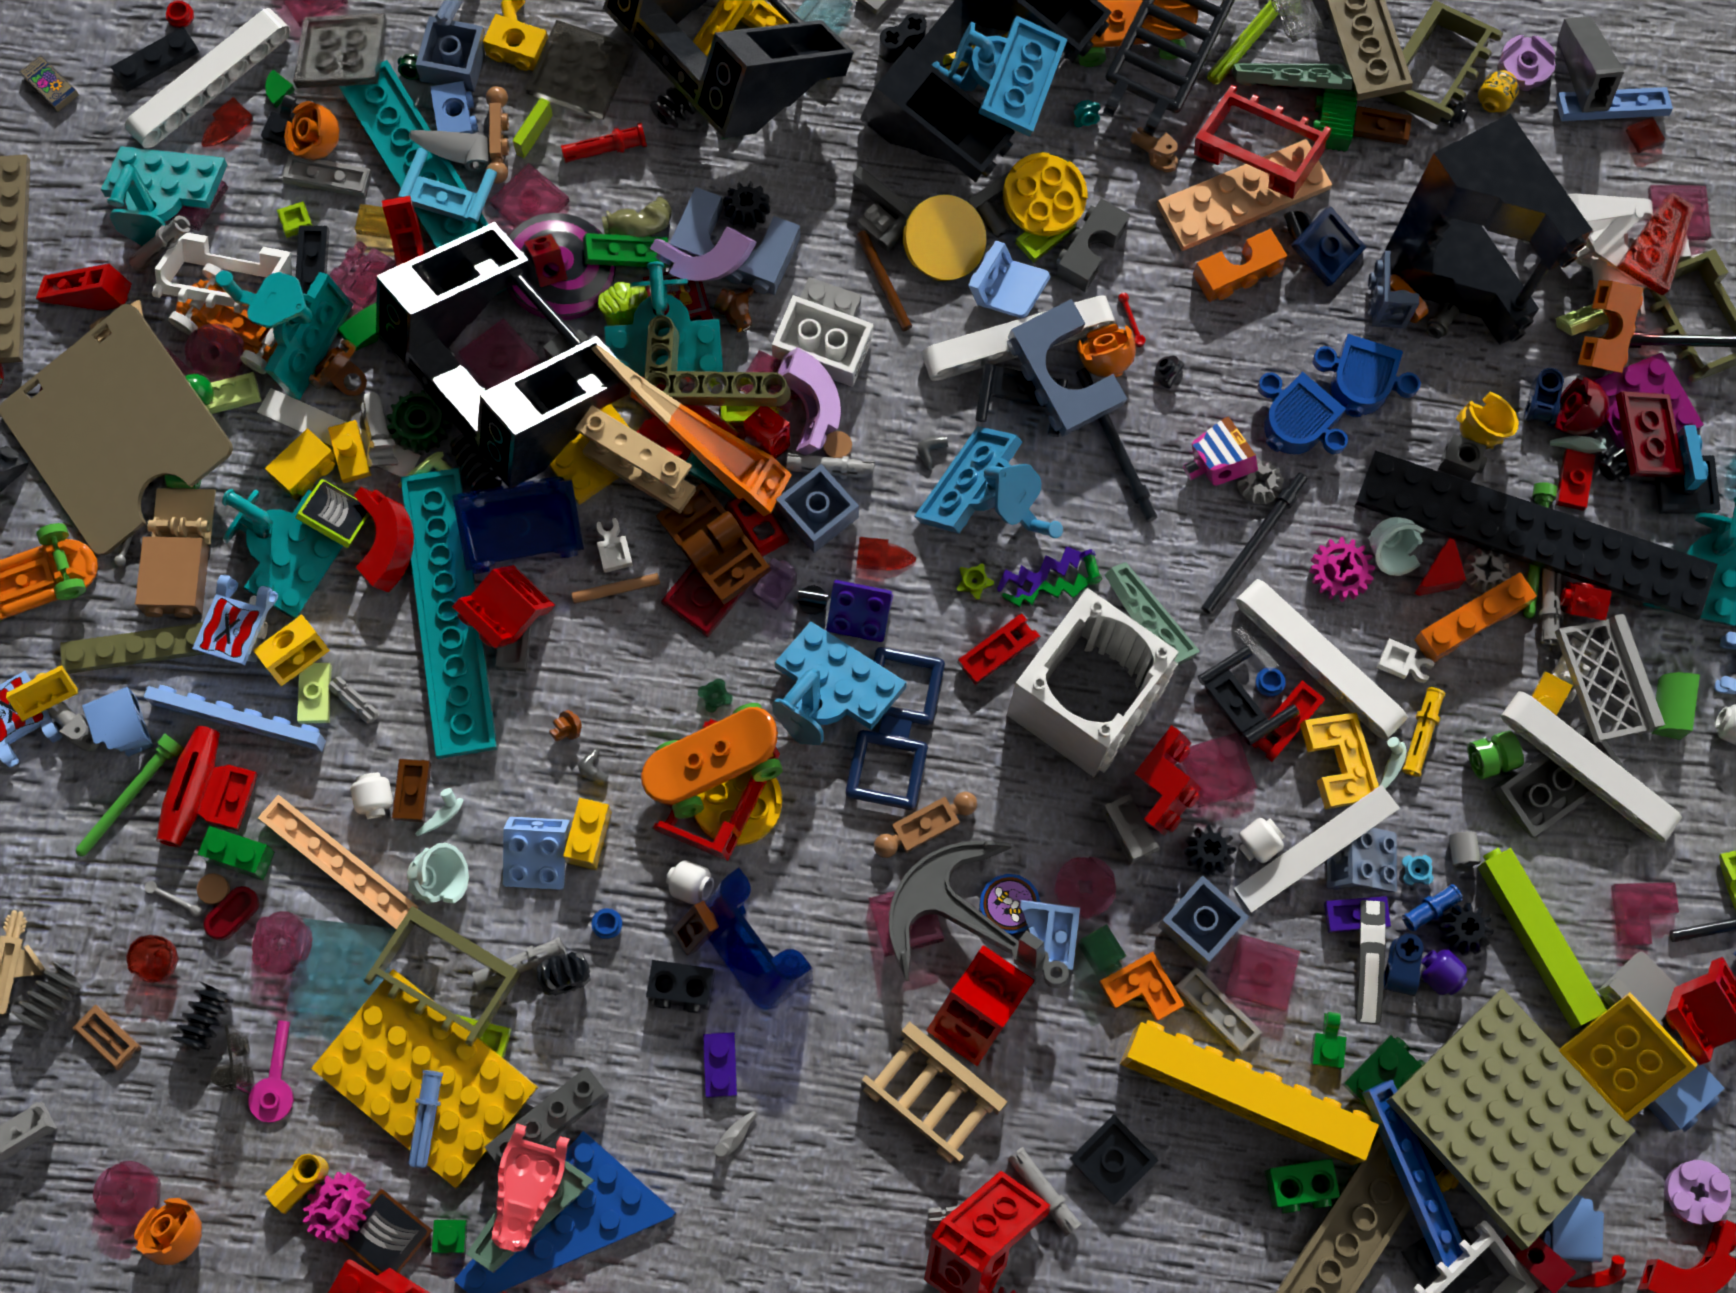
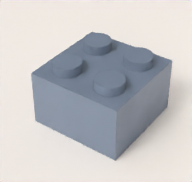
M429 16L415 64L421 82L442 85L463 81L466 90L475 92L486 53L483 39L486 35L484 27L453 20L448 27H443L435 23V17Z
M822 464L776 499L777 512L813 553L859 518V505Z
M1202 875L1157 927L1204 968L1246 922L1249 916Z

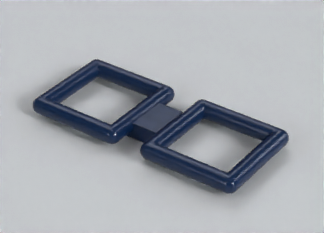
M878 647L875 650L873 661L882 667L885 665V660L932 669L924 711L918 712L891 706L882 717L879 733L868 730H860L858 732L845 794L848 798L914 810L917 805L928 745L922 741L909 739L912 723L929 726L933 723L945 662L940 658ZM868 743L915 752L906 797L858 788Z

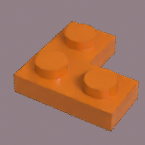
M1154 952L1145 955L1099 981L1114 1010L1141 995L1157 1022L1185 1006Z

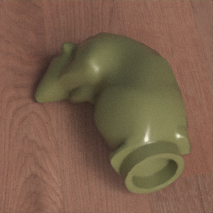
M659 196L656 198V201L649 203L639 213L634 209L628 208L620 209L613 214L606 211L607 216L602 217L604 233L650 237L668 227L672 209L669 203Z

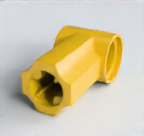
M304 1154L299 1156L295 1160L293 1167L265 1195L275 1208L281 1213L286 1214L314 1185L325 1180V1176L328 1175L329 1171L328 1163L324 1158L317 1155ZM313 1160L317 1165V1170L314 1176L308 1178L305 1174V1166Z

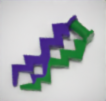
M1066 546L1060 562L1045 555L1038 573H1033L1022 565L1018 575L1005 569L997 591L1001 592L1009 580L1021 588L1025 581L1033 584L1030 593L1017 587V596L1006 593L1002 594V598L1020 608L1024 600L1033 606L1040 591H1045L1059 598L1064 590L1074 599L1088 585L1100 583L1103 578L1097 566L1095 551L1090 549L1080 552ZM1080 560L1085 563L1088 577L1085 578L1078 573L1074 586L1058 577L1055 587L1046 581L1050 570L1065 577L1069 564L1077 569Z

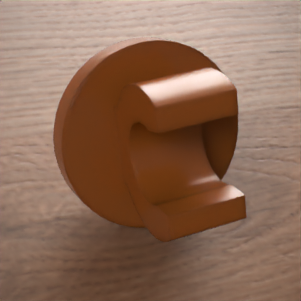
M565 710L560 713L559 718L553 721L556 728L549 731L555 741H560L565 737L574 740L580 736L582 723L576 714L570 710Z

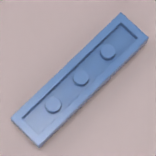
M1667 87L1617 90L1609 110L1594 112L1581 111L1575 92H1560L1556 97L1561 121L1670 116L1673 110Z

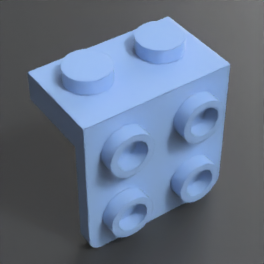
M995 241L991 249L985 254L977 272L972 275L968 286L977 305L1018 318H1025L1050 280V274L1047 270L1013 261L1006 244Z

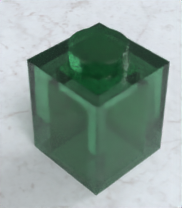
M1107 924L1082 938L1078 943L1079 948L1097 976L1103 972L1109 976L1123 967L1120 962L1127 955Z

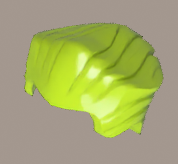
M617 282L604 291V293H601L598 298V305L607 325H632L634 313L639 304L648 298V293L645 288H630V283Z

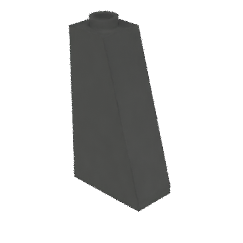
M1591 16L1566 18L1559 32L1558 41L1581 111L1609 110L1624 74L1623 67Z

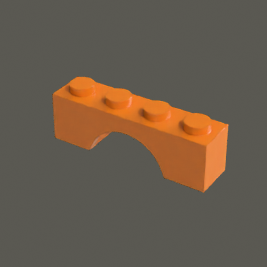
M1519 572L1421 630L1414 641L1426 658L1436 662L1489 626L1506 620L1525 609L1535 600L1537 595L1522 573Z

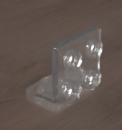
M1271 0L1274 10L1280 14L1283 21L1284 33L1291 39L1292 43L1324 28L1312 0Z

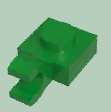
M1324 1013L1323 1034H1313L1311 1065L1337 1069L1344 1068L1347 1037L1337 1036L1341 1013Z

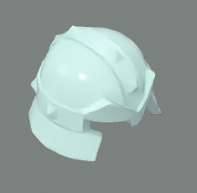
M1393 517L1381 521L1368 537L1372 552L1375 555V561L1380 570L1388 575L1401 576L1419 567L1420 563L1415 555L1409 556L1408 554L1414 551L1419 544H1422L1423 541L1420 533H1423L1426 529L1415 525L1412 520Z
M437 843L430 849L425 848L409 865L407 871L408 891L414 895L416 900L420 899L425 901L426 904L438 902L442 899L443 902L456 903L463 897L469 881L468 865L463 854L449 843Z

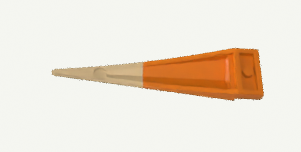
M599 345L591 348L739 500L744 498L763 517L772 512L776 499L781 496L792 476L772 455L732 435L685 407L639 376Z

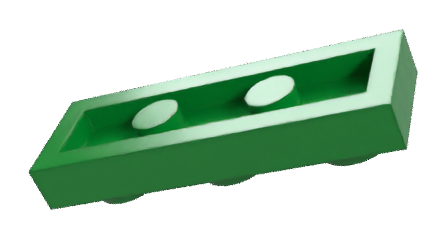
M585 233L583 236L585 264L647 267V264L650 262H661L655 258L657 253L650 249L654 240L661 239L668 243V237H636L630 235ZM664 263V268H668L669 265Z

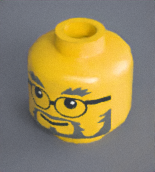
M1505 70L1491 72L1478 90V99L1482 107L1491 113L1507 111L1519 93L1520 87L1516 77Z

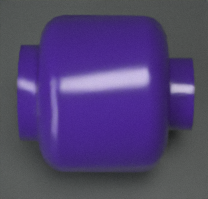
M1432 950L1421 961L1423 965L1421 970L1422 980L1439 995L1449 994L1452 996L1456 994L1468 980L1466 977V965L1450 950H1441L1439 952Z

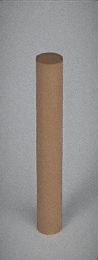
M658 573L571 592L573 602L576 604L659 585L660 580Z

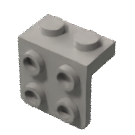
M1638 952L1598 992L1604 997V1000L1610 1007L1631 992L1662 1026L1663 1023L1660 1020L1666 1014L1673 989L1677 985L1644 952Z

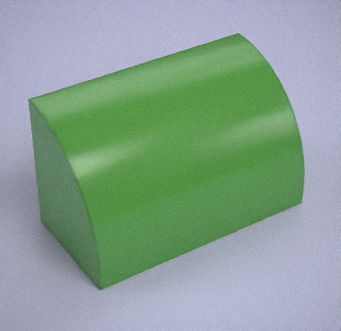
M1676 672L1664 674L1658 678L1656 701L1665 725L1651 732V734L1681 740L1693 731L1700 679L1699 674Z

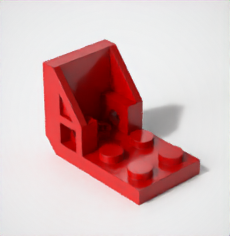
M1003 1171L998 1172L941 1220L931 1237L924 1280L941 1293H991L1007 1266L1010 1248L1049 1214L1051 1205Z

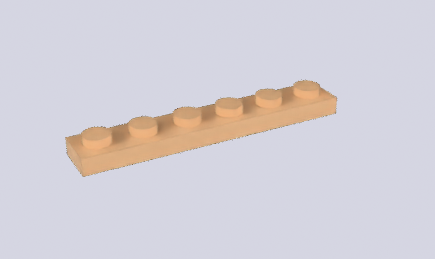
M277 795L258 817L264 824L396 930L412 906L416 909L419 908L280 795Z

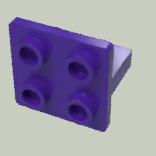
M835 580L832 588L826 630L832 633L883 642L893 601L892 591Z

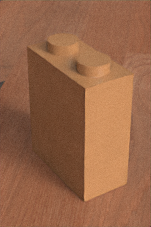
M142 538L135 605L144 615L155 618L162 617L163 614H174V616L179 618H191L193 614L203 615L209 546L202 538Z

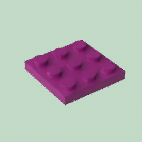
M1662 352L1623 368L1622 373L1613 372L1594 380L1602 386L1609 397L1608 412L1610 415L1605 426L1618 449L1625 447L1615 396L1621 391L1670 394L1677 433L1686 425H1696V430L1701 429L1704 425Z

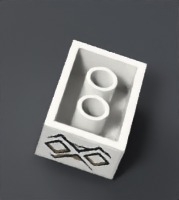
M793 295L772 343L773 359L782 362L785 354L798 347L817 359L834 381L853 387L873 339V323Z

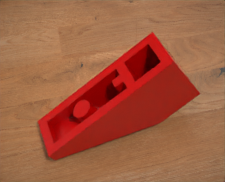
M109 263L44 275L36 299L43 303L103 311L115 309L125 304L132 283Z

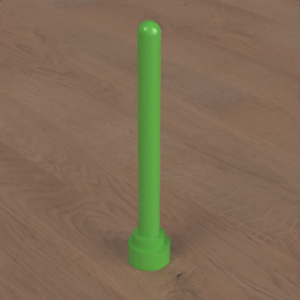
M1545 482L1534 484L1532 497L1535 499V503L1549 508L1553 501L1556 500L1557 486ZM1529 564L1527 582L1538 596L1541 567ZM1537 597L1523 610L1526 618H1533L1535 616Z
M164 734L157 742L159 745L156 748L157 753L76 847V854L83 857L87 855L167 759L171 760L173 756L177 757L184 748L167 734Z

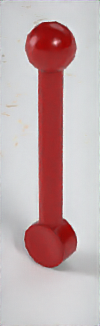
M1125 292L1121 293L1118 296V300L1125 308L1135 335V344L1137 347H1142L1146 339L1143 335H1140L1128 303L1129 295Z

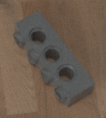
M585 1067L487 1144L485 1148L499 1166L504 1149L517 1123L526 1126L523 1140L546 1146L607 1098L609 1094L590 1069Z

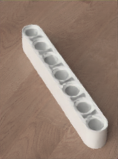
M263 9L131 114L125 122V129L144 148L154 147L280 46L289 37L290 27L271 9Z
M1096 296L1075 302L1074 304L1086 324L1080 333L1054 346L1087 337V333L1099 327L1116 324L1106 296ZM1044 312L928 346L921 352L930 379L932 381H939L983 368L984 364H997L1017 358L1018 355L1014 356L1007 345L1011 329Z
M1256 579L1236 599L1237 606L1249 619L1351 713L1357 712L1359 720L1379 738L1388 740L1407 720V714L1393 699L1265 582Z
M1518 691L1500 716L1502 721L1652 839L1665 843L1682 819L1681 814L1532 696Z

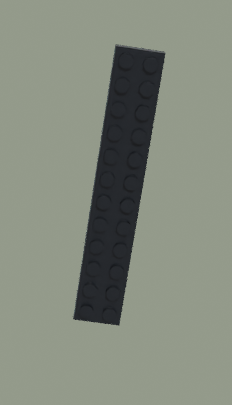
M1376 450L1355 504L1390 517L1412 520L1415 525L1695 620H1699L1702 615L1718 565Z

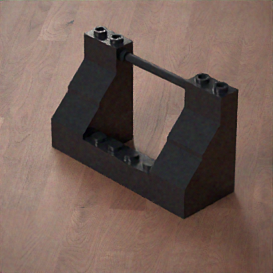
M605 0L604 11L724 139L756 134L781 110L791 106L820 79L846 76L854 51L823 20L803 22L783 0L767 1L790 24L715 32L708 57L677 26L692 10H697L707 0Z
M954 0L914 50L908 46L877 83L860 120L890 144L913 149L923 155L949 161L976 183L982 175L986 178L990 175L997 165L993 161L998 155L1004 157L1013 146L1010 139L1015 131L979 114L981 104L932 64L938 61L943 68L952 65V62L944 65L943 57L946 54L957 52L962 37L971 22L975 23V31L981 33L985 26L1010 31L1016 16L1066 38L1067 42L1058 66L1064 59H1069L1073 63L1079 54L1084 58L1094 45L1091 40L1095 35L1100 38L1110 25L1106 20L1112 12L1098 0Z
M1510 113L1433 153L1385 251H1391V275L1396 274L1401 277L1422 299L1439 303L1441 307L1445 302H1450L1449 310L1454 304L1460 313L1481 318L1499 345L1508 340L1513 343L1526 334L1525 329L1534 322L1533 317L1539 310V307L1531 297L1548 270L1559 265L1564 268L1577 259V252L1586 246V239L1593 229ZM1482 226L1487 231L1528 241L1541 260L1524 286Z
M492 223L377 275L376 334L509 489H512L547 469L566 445L579 435L575 428L592 405L600 410L629 395L630 388L591 349L595 345H599L614 356L611 348L608 345H604L597 336L582 342L526 279L528 259L525 253L511 242L506 232H502L495 223ZM517 285L570 344L572 349L486 390L483 386H479L468 368L462 367L449 347L466 326L473 323L498 292Z

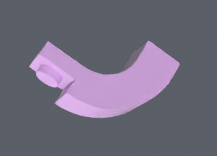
M726 227L717 245L710 252L702 256H689L661 239H655L650 249L657 253L655 258L669 266L672 262L674 263L669 272L670 274L681 279L704 282L718 280L737 270L747 260L757 242L733 228Z
M797 347L783 356L778 373L785 378L789 388L799 395L805 406L806 423L796 451L803 455H809L820 450L825 444L826 435L838 429L841 406L836 385L828 371L817 359Z

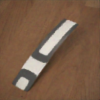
M1362 900L1359 992L1356 1020L1358 1022L1380 1023L1385 966V902Z

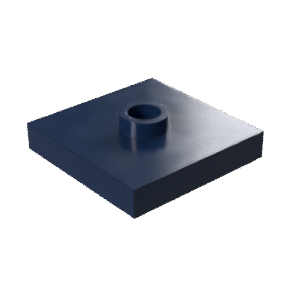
M1331 206L1326 207L1291 245L1327 287L1333 285L1367 248Z

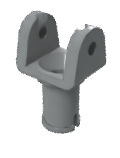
M63 701L55 705L59 711H56L53 707L50 708V717L62 727L59 732L71 743L88 752L95 750L100 743H94L87 719L81 713L76 715Z

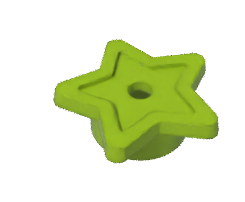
M983 563L976 567L959 568L962 576V581L957 586L959 592H970L976 600H979L983 589L994 585V581L986 576ZM972 579H976L977 583H972Z

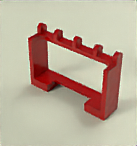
M1231 85L1195 137L1194 155L1216 165L1220 164L1224 154L1270 174L1268 188L1293 199L1322 156L1326 140L1330 136L1332 128L1326 126L1321 132L1308 126L1309 118L1303 116L1300 122L1283 115L1284 107L1278 105L1275 111L1258 104L1259 96L1254 94L1249 100L1237 95V86ZM1231 106L1239 107L1313 140L1315 144L1297 171H1292L1214 136V133L1231 110Z
M710 718L709 722L705 721L703 728L718 721ZM776 746L773 751V757L769 759H778L780 753ZM751 776L729 823L723 822L714 842L675 827L678 818L674 816L673 809L665 822H655L652 829L728 861L767 781L757 782ZM665 804L667 807L672 808V805Z

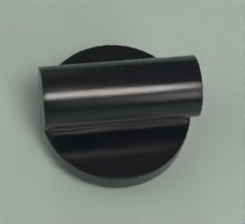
M1302 210L1290 211L1283 215L1288 231L1294 241L1312 223L1308 213Z
M1174 355L1163 357L1156 365L1155 376L1164 387L1170 389L1185 364Z
M807 586L804 589H799L797 601L802 611L810 615H816L826 608L828 593L819 586Z

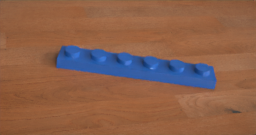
M1393 1080L1385 1081L1362 1092L1374 1122L1379 1124V1134L1436 1266L1442 1262L1449 1267L1464 1253L1459 1246L1462 1238L1417 1135L1386 1102L1397 1089Z

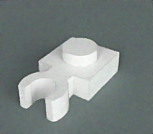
M616 518L612 519L613 528L610 531H605L601 522H597L598 534L602 539H605L604 541L597 542L604 573L633 566L626 536L617 537L620 527Z
M1389 638L1376 668L1402 679H1405L1409 672L1416 681L1426 683L1429 676L1423 674L1420 671V667L1431 669L1435 663L1428 658H1414L1417 652L1416 649Z

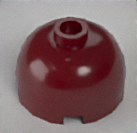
M1583 377V380L1579 378L1573 380L1561 394L1560 403H1562V408L1554 426L1565 433L1575 436H1586L1596 431L1599 427L1604 426L1609 419L1610 413L1608 412L1609 397L1602 386L1587 377Z

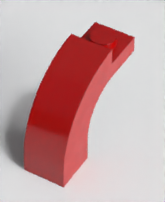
M411 196L382 200V208L392 241L396 267L424 255L423 240Z
M360 487L354 496L373 517L376 526V537L371 550L356 568L373 587L389 593L402 578L412 556L414 545L412 522L401 503L384 496L376 489L372 492Z
M1728 1220L1715 1222L1702 1259L1689 1269L1676 1267L1660 1259L1647 1260L1637 1290L1643 1293L1717 1292L1730 1281L1736 1272V1258L1729 1255L1736 1248V1224Z

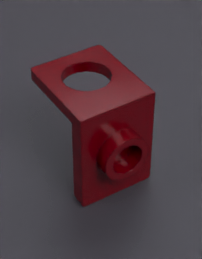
M551 234L524 242L525 248L533 259L540 287L568 279L561 249ZM548 263L558 265V272L552 277L543 275V267Z

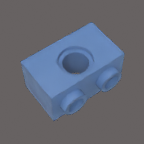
M463 81L430 86L437 131L470 134L479 132L476 116H471L470 108H475L472 92H466ZM454 113H461L460 115L455 117L451 116Z

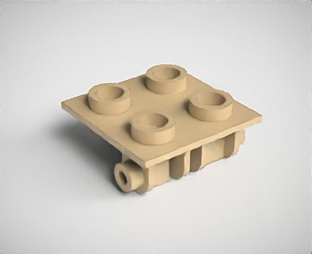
M157 488L154 519L148 520V531L152 532V537L202 538L207 545H211L216 490Z

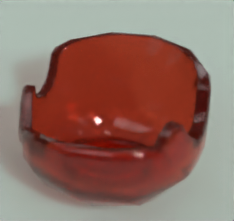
M139 936L129 946L126 954L127 968L130 973L139 976L144 982L160 983L166 981L175 972L179 961L176 947L170 940L162 936Z

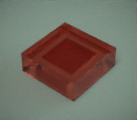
M1653 117L1632 124L1626 129V133L1638 153L1660 146L1666 140Z

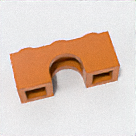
M1271 228L1246 239L1242 254L1247 261L1246 264L1235 265L1230 263L1222 251L1197 262L1193 276L1209 302L1217 298L1224 300L1232 295L1235 290L1241 287L1244 289L1250 288L1258 282V279L1265 276L1273 277L1283 270L1287 254Z
M1598 281L1592 308L1601 310L1607 315L1609 326L1606 333L1599 338L1584 337L1578 365L1611 372H1623V368L1628 361L1630 340L1636 329L1637 313L1642 306L1644 288L1616 281Z

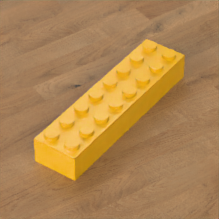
M1147 1020L1146 1024L1140 1022L1133 1030L1120 1065L1347 1164L1355 1165L1366 1161L1379 1124L1371 1121L1372 1117L1358 1110H1353V1113L1341 1108L1342 1104L1328 1097H1324L1323 1100L1311 1095L1312 1091L1298 1084H1294L1293 1087L1282 1083V1077L1267 1071L1264 1074L1252 1070V1064L1244 1060L1235 1059L1234 1062L1222 1057L1224 1054L1222 1051L1214 1047L1206 1046L1205 1049L1193 1044L1194 1040L1186 1035L1176 1033V1036L1168 1034L1164 1032L1165 1027L1149 1020Z

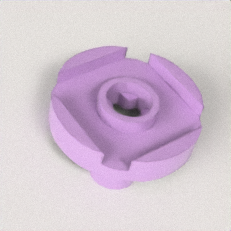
M1518 35L1510 39L1504 46L1498 62V69L1512 73L1517 79L1519 89L1529 91L1533 87H1539L1549 80L1555 70L1554 58L1556 55L1553 47L1543 38L1534 35L1532 38H1523L1524 35ZM1523 57L1526 60L1531 58L1533 60L1532 66L1524 64L1521 58Z
M1693 1160L1681 1163L1669 1172L1665 1180L1664 1195L1666 1201H1669L1670 1206L1674 1210L1672 1212L1676 1217L1689 1224L1704 1225L1719 1221L1727 1212L1731 1202V1182L1729 1177L1722 1173L1715 1165L1703 1160ZM1699 1184L1702 1186L1705 1196L1696 1201L1695 1194L1690 1191L1691 1187H1697Z

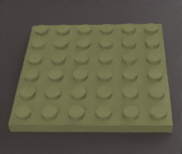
M1502 988L1386 1102L1521 1250H1524L1537 1239L1636 1130L1559 1052L1560 1049Z

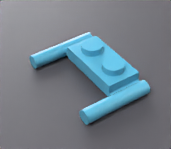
M418 148L397 198L411 196L414 207L464 222L467 219L472 223H477L497 172L492 169L486 170L477 194L425 177H419L428 152L425 149Z

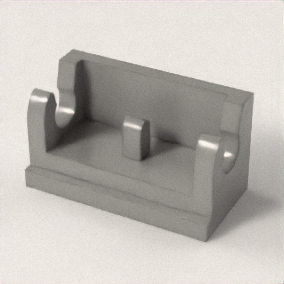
M1131 794L1104 806L1102 814L1130 865L1160 850L1159 845L1155 842L1138 811Z
M36 1102L29 1109L0 1125V1163L57 1129L44 1102Z

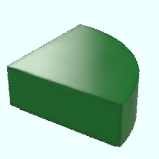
M275 70L269 73L265 84L266 94L271 104L277 108L282 103L286 94L291 95L295 88Z

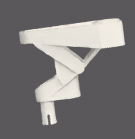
M1568 194L1593 229L1592 235H1589L1586 239V246L1577 252L1575 262L1580 266L1585 265L1592 269L1594 290L1596 291L1599 280L1616 281L1646 288V270L1637 263L1625 258L1624 234L1635 223L1647 220L1653 216L1652 201L1645 198ZM1642 293L1643 302L1638 310L1637 317L1646 315L1644 293Z

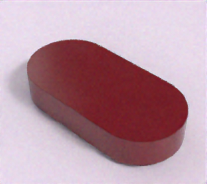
M246 886L234 888L206 916L204 920L206 934L217 941L231 938L258 910L260 902L257 893Z

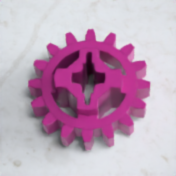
M1343 537L1339 538L1337 544L1332 539H1329L1326 547L1320 545L1316 551L1318 554H1314L1311 558V562L1315 565H1312L1309 569V573L1316 574L1311 581L1312 584H1321L1318 592L1321 594L1326 590L1329 591V599L1331 600L1335 595H1339L1341 602L1345 601L1348 594L1353 600L1359 595L1358 591L1364 594L1368 589L1366 584L1370 585L1374 579L1370 574L1375 570L1374 565H1368L1372 555L1364 556L1363 554L1366 547L1363 545L1356 548L1354 539L1349 544H1345ZM1344 561V573L1341 577H1339L1341 573L1340 566ZM1346 583L1353 584V585H1350V586H1342L1343 584H1346Z
M336 1172L334 1179L328 1175L325 1176V1184L323 1186L315 1185L317 1191L315 1195L309 1194L307 1196L311 1201L310 1205L303 1207V1211L309 1214L303 1219V1223L309 1226L307 1231L325 1243L329 1240L335 1244L338 1242L339 1236L345 1240L349 1239V1231L351 1229L356 1232L359 1230L357 1222L359 1220H366L367 1217L362 1214L363 1210L371 1206V1204L365 1201L370 1196V1192L364 1189L366 1184L348 1172L346 1175Z

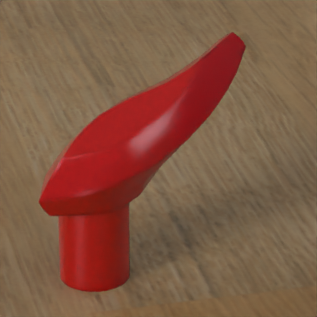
M1615 1255L1611 1259L1610 1268L1591 1273L1577 1280L1568 1281L1567 1286L1599 1288L1613 1285L1620 1281L1627 1273L1623 1269L1625 1259Z

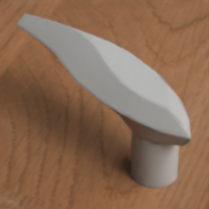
M755 1111L739 1119L725 1132L714 1149L717 1161L731 1154L740 1145L750 1124L758 1116Z

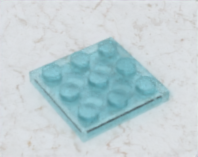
M302 918L286 1010L293 1013L352 1019L384 980L377 976L371 985L364 982L365 977L396 930L387 927ZM391 963L389 964V966H388L387 969L385 970V972L388 973V974H389V971H390V965H391Z

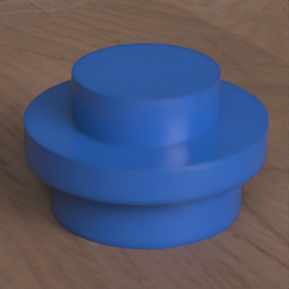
M1264 668L1257 674L1255 686L1262 695L1275 697L1283 691L1285 677L1276 668Z
M605 908L599 910L593 916L591 925L593 932L599 938L612 939L621 932L623 922L617 911Z

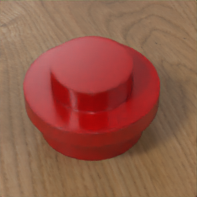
M173 1L167 7L166 19L175 28L187 27L194 19V11L189 4L183 1Z

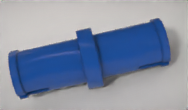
M1450 884L1435 896H1427L1422 900L1421 905L1402 915L1405 926L1410 931L1415 932L1430 920L1441 918L1444 911L1463 901L1462 893L1454 884Z

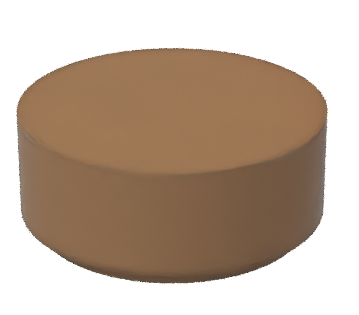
M842 431L829 433L823 445L826 457L843 458V456H850L852 452L851 438Z
M216 873L205 875L197 885L198 897L206 904L212 906L218 905L230 893L228 881Z

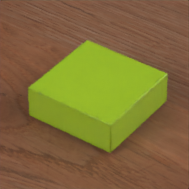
M304 201L277 210L287 238L298 235L299 226H313Z

